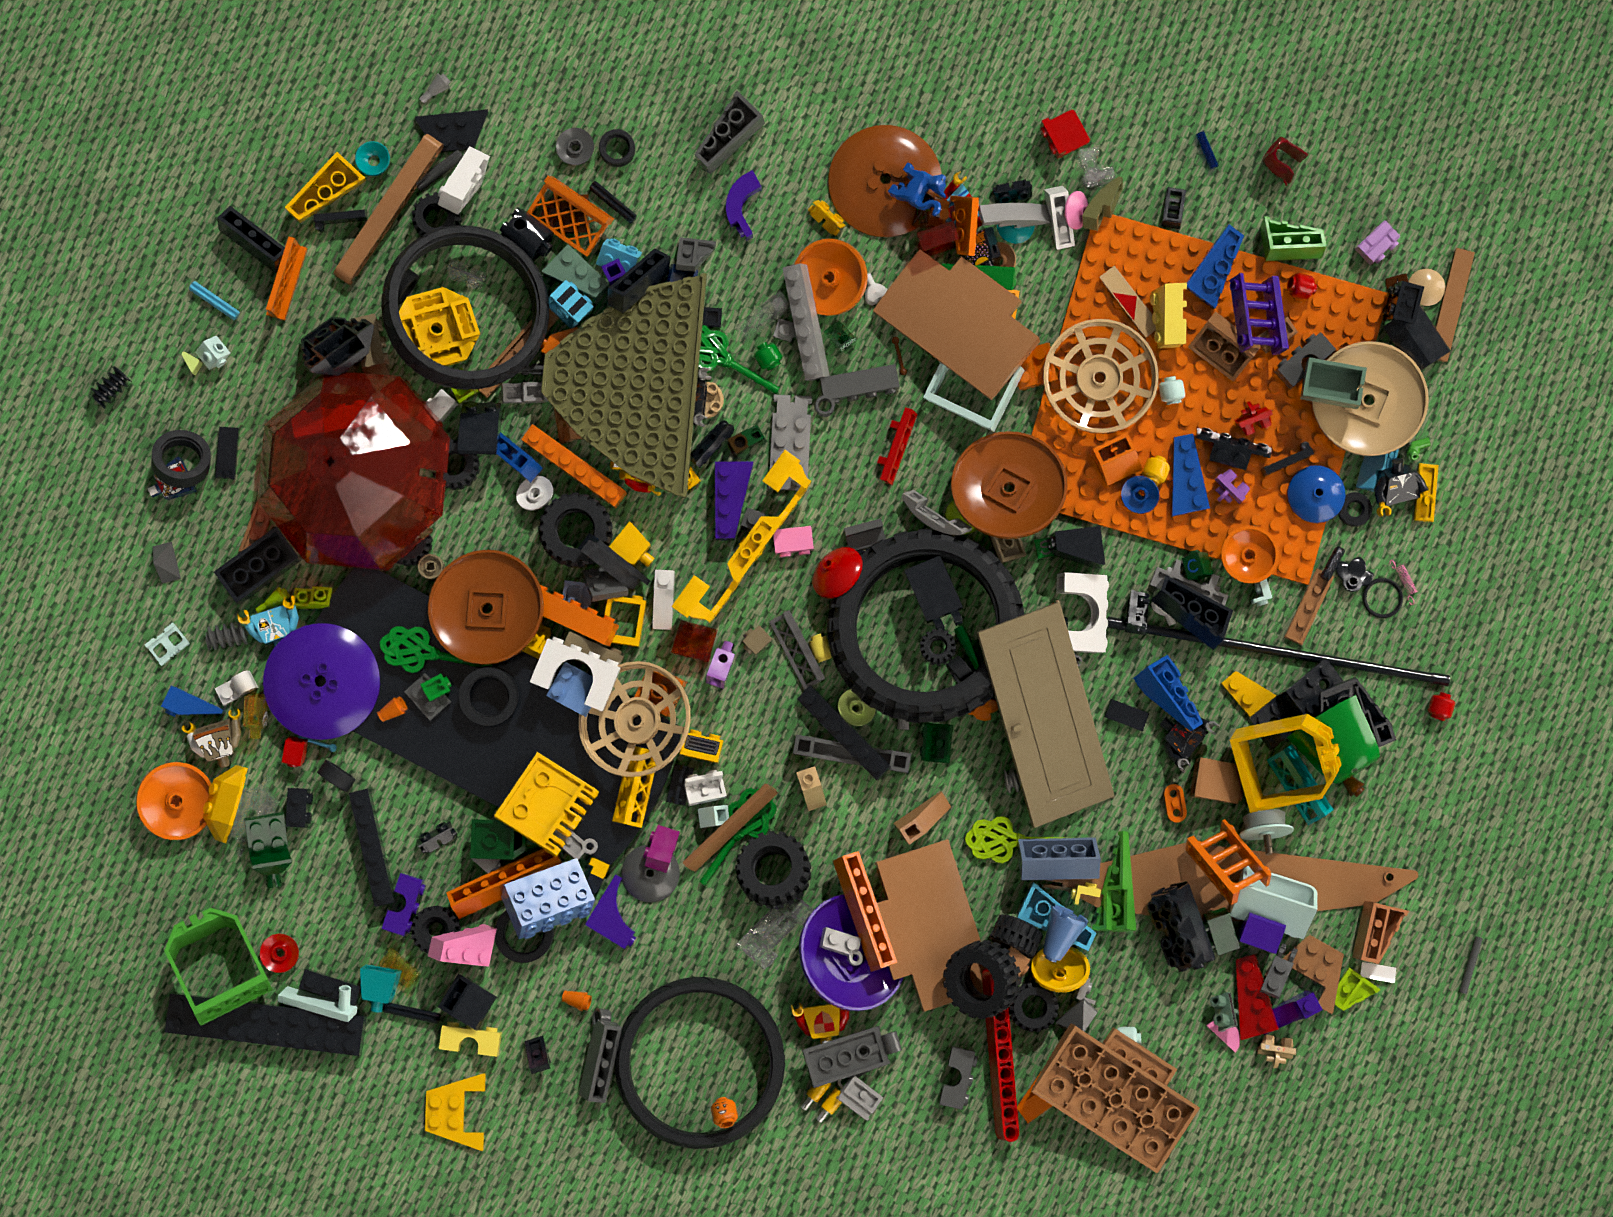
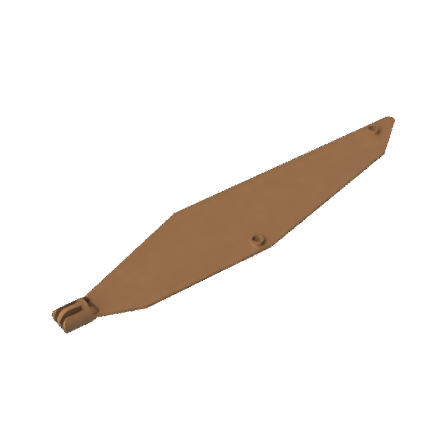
M1186 843L1130 856L1135 914L1150 915L1147 905L1152 899L1151 893L1165 887L1166 889L1171 884L1187 881L1191 887L1203 922L1205 921L1203 914H1206L1209 910L1215 911L1225 907L1230 913L1231 905L1185 850ZM1211 845L1205 848L1209 855L1213 856L1228 847ZM1252 850L1262 864L1269 868L1271 873L1313 886L1317 890V911L1363 906L1365 901L1377 903L1418 878V872L1415 870L1279 853L1266 855L1265 852ZM1236 852L1216 863L1221 869H1226L1243 859ZM1113 860L1100 863L1099 879H1058L1051 882H1059L1061 885L1042 884V888L1065 890L1071 893L1072 888H1075L1076 884L1085 885L1086 882L1097 884V888L1101 889L1102 893L1108 867L1112 865ZM1243 869L1233 873L1228 878L1232 882L1238 883ZM1390 873L1392 875V879L1388 881L1386 879V876ZM1080 894V899L1095 907H1100L1103 898L1102 894H1100V897ZM1231 916L1232 922H1234V921H1242V920L1235 919L1234 917Z

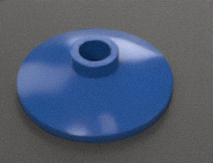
M1134 476L1124 483L1121 490V498L1124 505L1130 511L1143 514L1155 508L1159 501V490L1151 479L1145 476ZM1139 490H1143L1145 495L1141 496Z

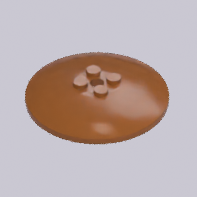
M893 125L872 126L853 134L837 150L829 170V193L839 215L854 229L874 237L888 238L901 236L918 228L912 226L916 207L911 206L906 201H900L890 196L888 190L892 184L897 185L898 189L900 182L905 187L908 185L910 180L907 178V173L903 170L907 162L911 163L915 170L925 171L932 176L942 174L938 159L931 147L914 132ZM888 175L891 181L888 184H883L880 181V177ZM931 189L928 190V192L936 194Z
M997 432L978 439L961 454L952 474V496L961 516L976 530L1001 539L1023 538L1041 531L1058 516L1067 495V475L1059 456L1042 440L1021 432ZM1012 485L1015 489L1012 492H1006L1004 487Z
M498 550L473 551L452 561L443 569L434 582L428 602L430 625L440 644L453 656L463 661L480 665L500 663L511 659L523 651L537 634L544 612L542 589L534 573L520 559ZM486 604H491L493 606L492 611L488 614L483 613V607Z

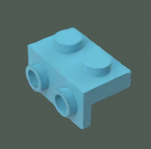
M606 239L602 244L596 265L603 266L619 258L625 272H627L638 263L642 252L638 251L634 246L620 244V241L616 239Z

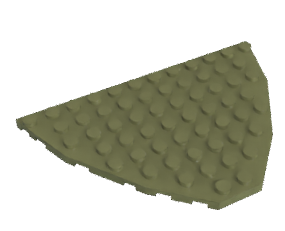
M707 273L691 278L686 277L674 282L649 286L645 292L646 294L626 312L621 313L610 307L604 310L603 313L587 319L573 333L571 332L560 341V344L545 354L541 389L545 398L575 433L631 477L687 499Z

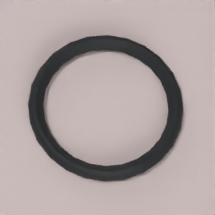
M1378 578L1365 587L1363 604L1371 615L1378 618H1389L1395 615L1402 607V590L1391 579ZM1375 583H1390L1398 591L1399 603L1396 609L1389 614H1378L1372 611L1367 603L1368 590Z

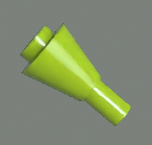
M277 587L265 602L255 609L257 613H261L283 605L284 597L289 602L290 595L285 588Z

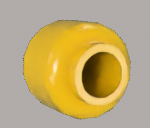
M1156 455L1147 459L1142 475L1151 479L1156 485L1165 482L1170 466L1164 457Z

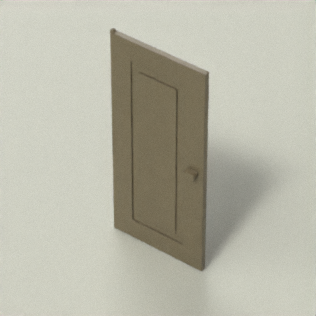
M1056 600L1051 605L976 632L1032 827H1039L1106 799H1113L1115 797L1060 601Z

